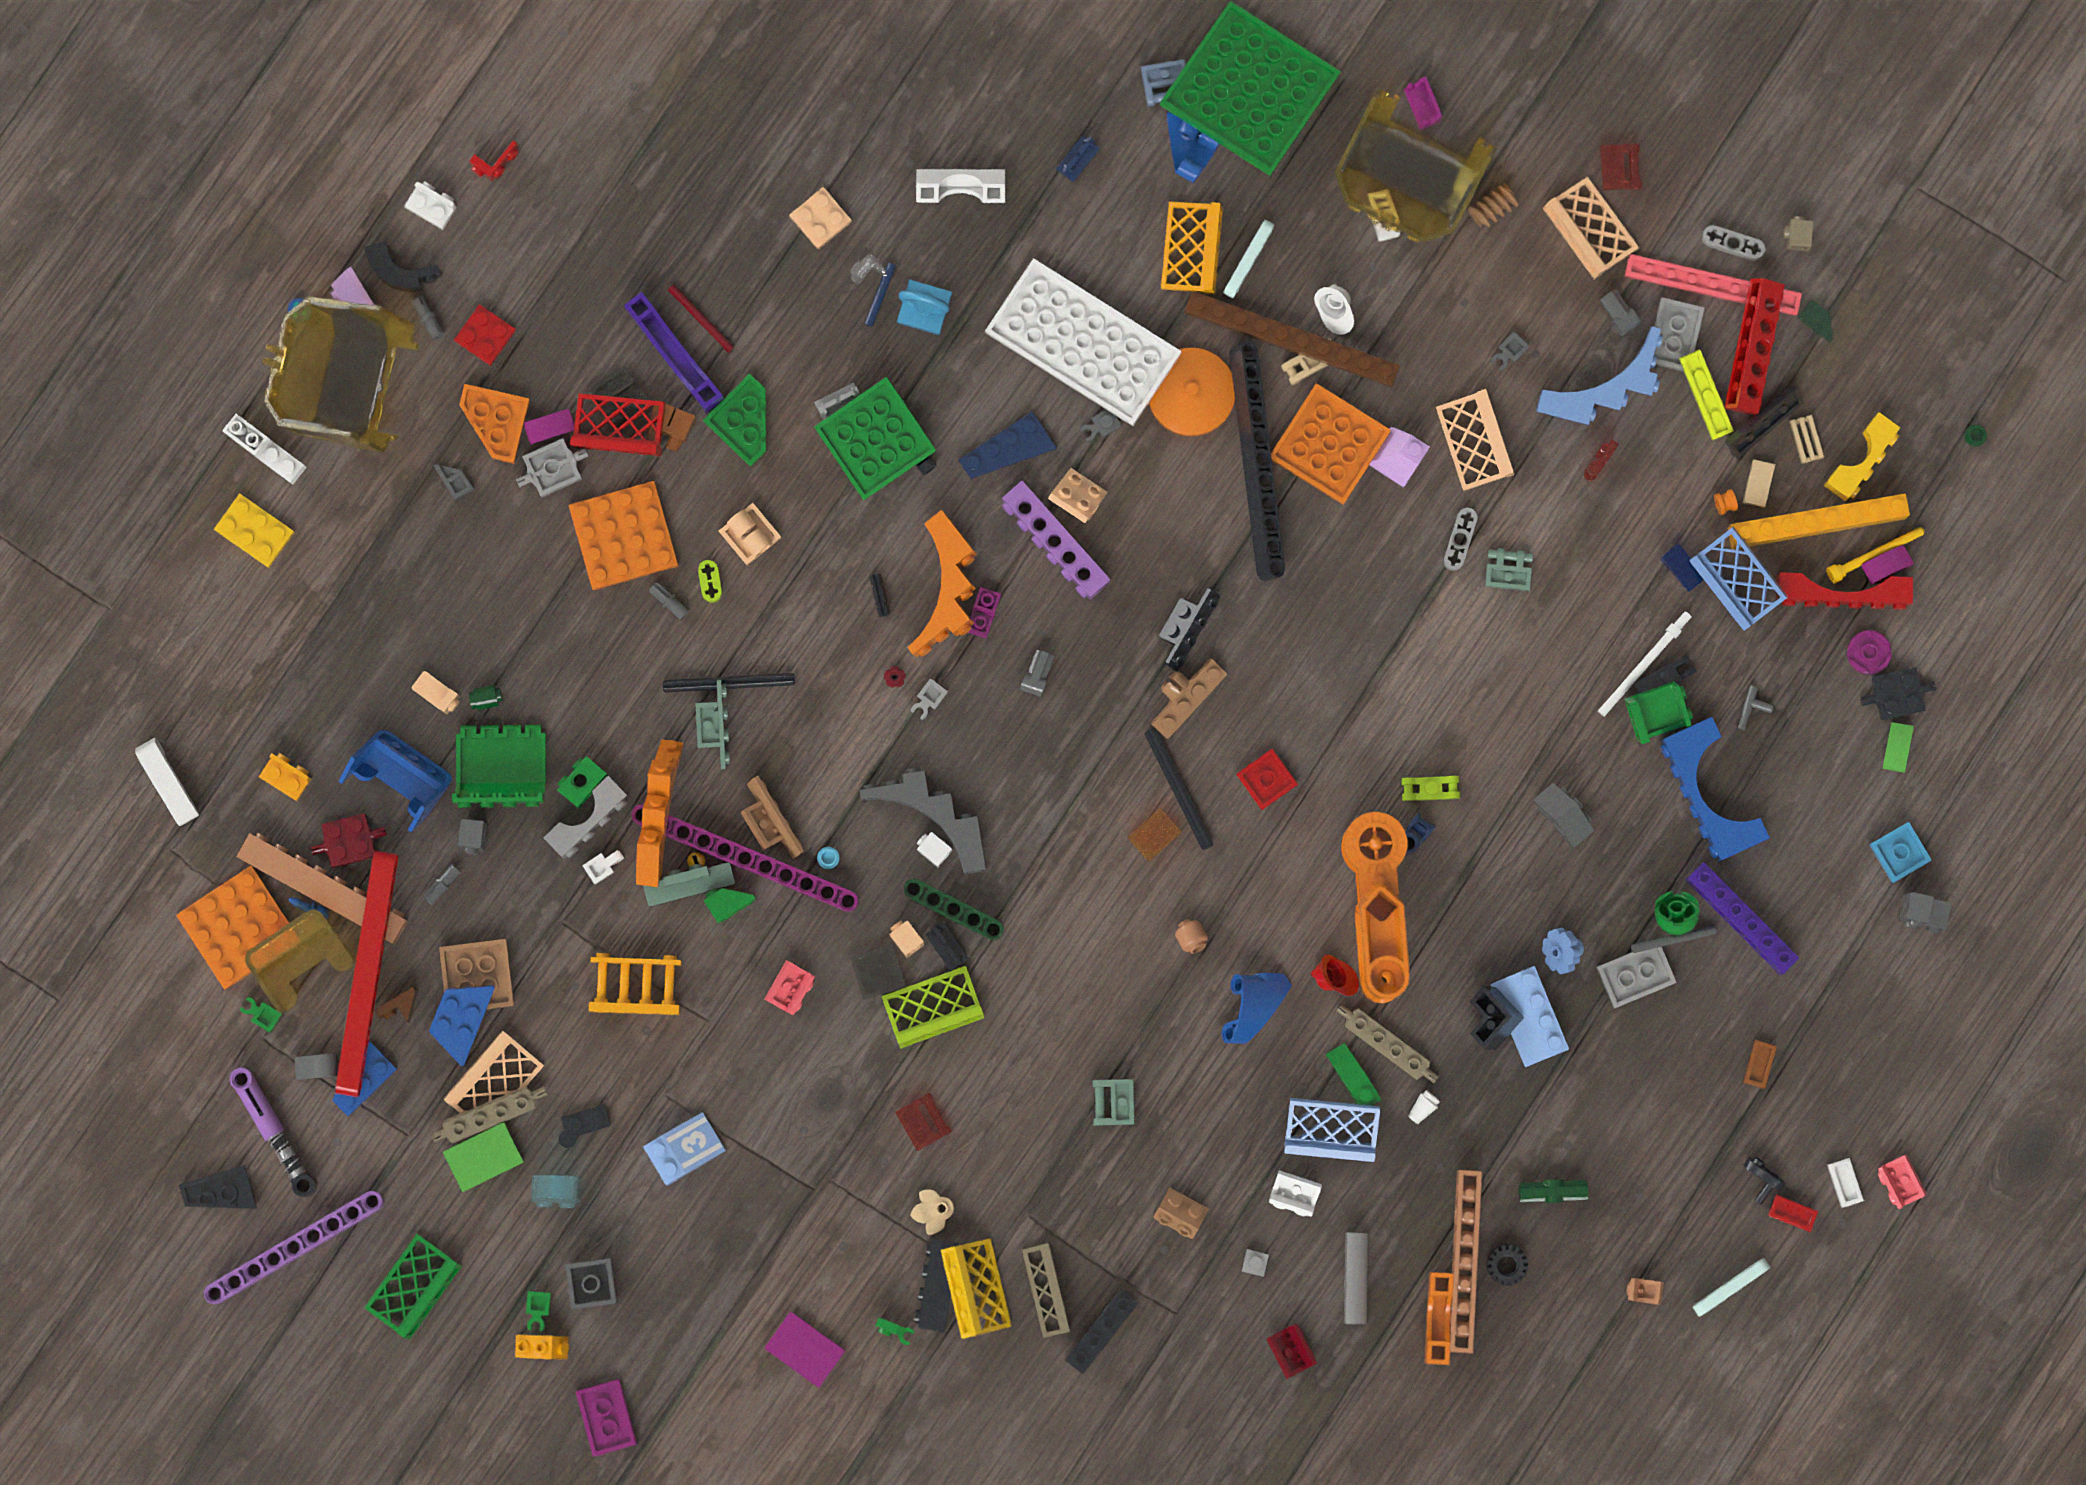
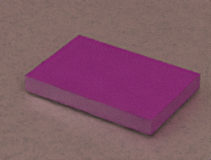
M791 1311L764 1347L765 1350L818 1388L845 1352L844 1349Z
M620 1379L575 1391L593 1457L637 1445Z

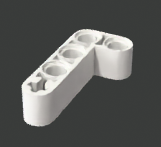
M155 737L135 749L137 758L177 824L182 826L199 816L198 810L165 757V752L157 738Z

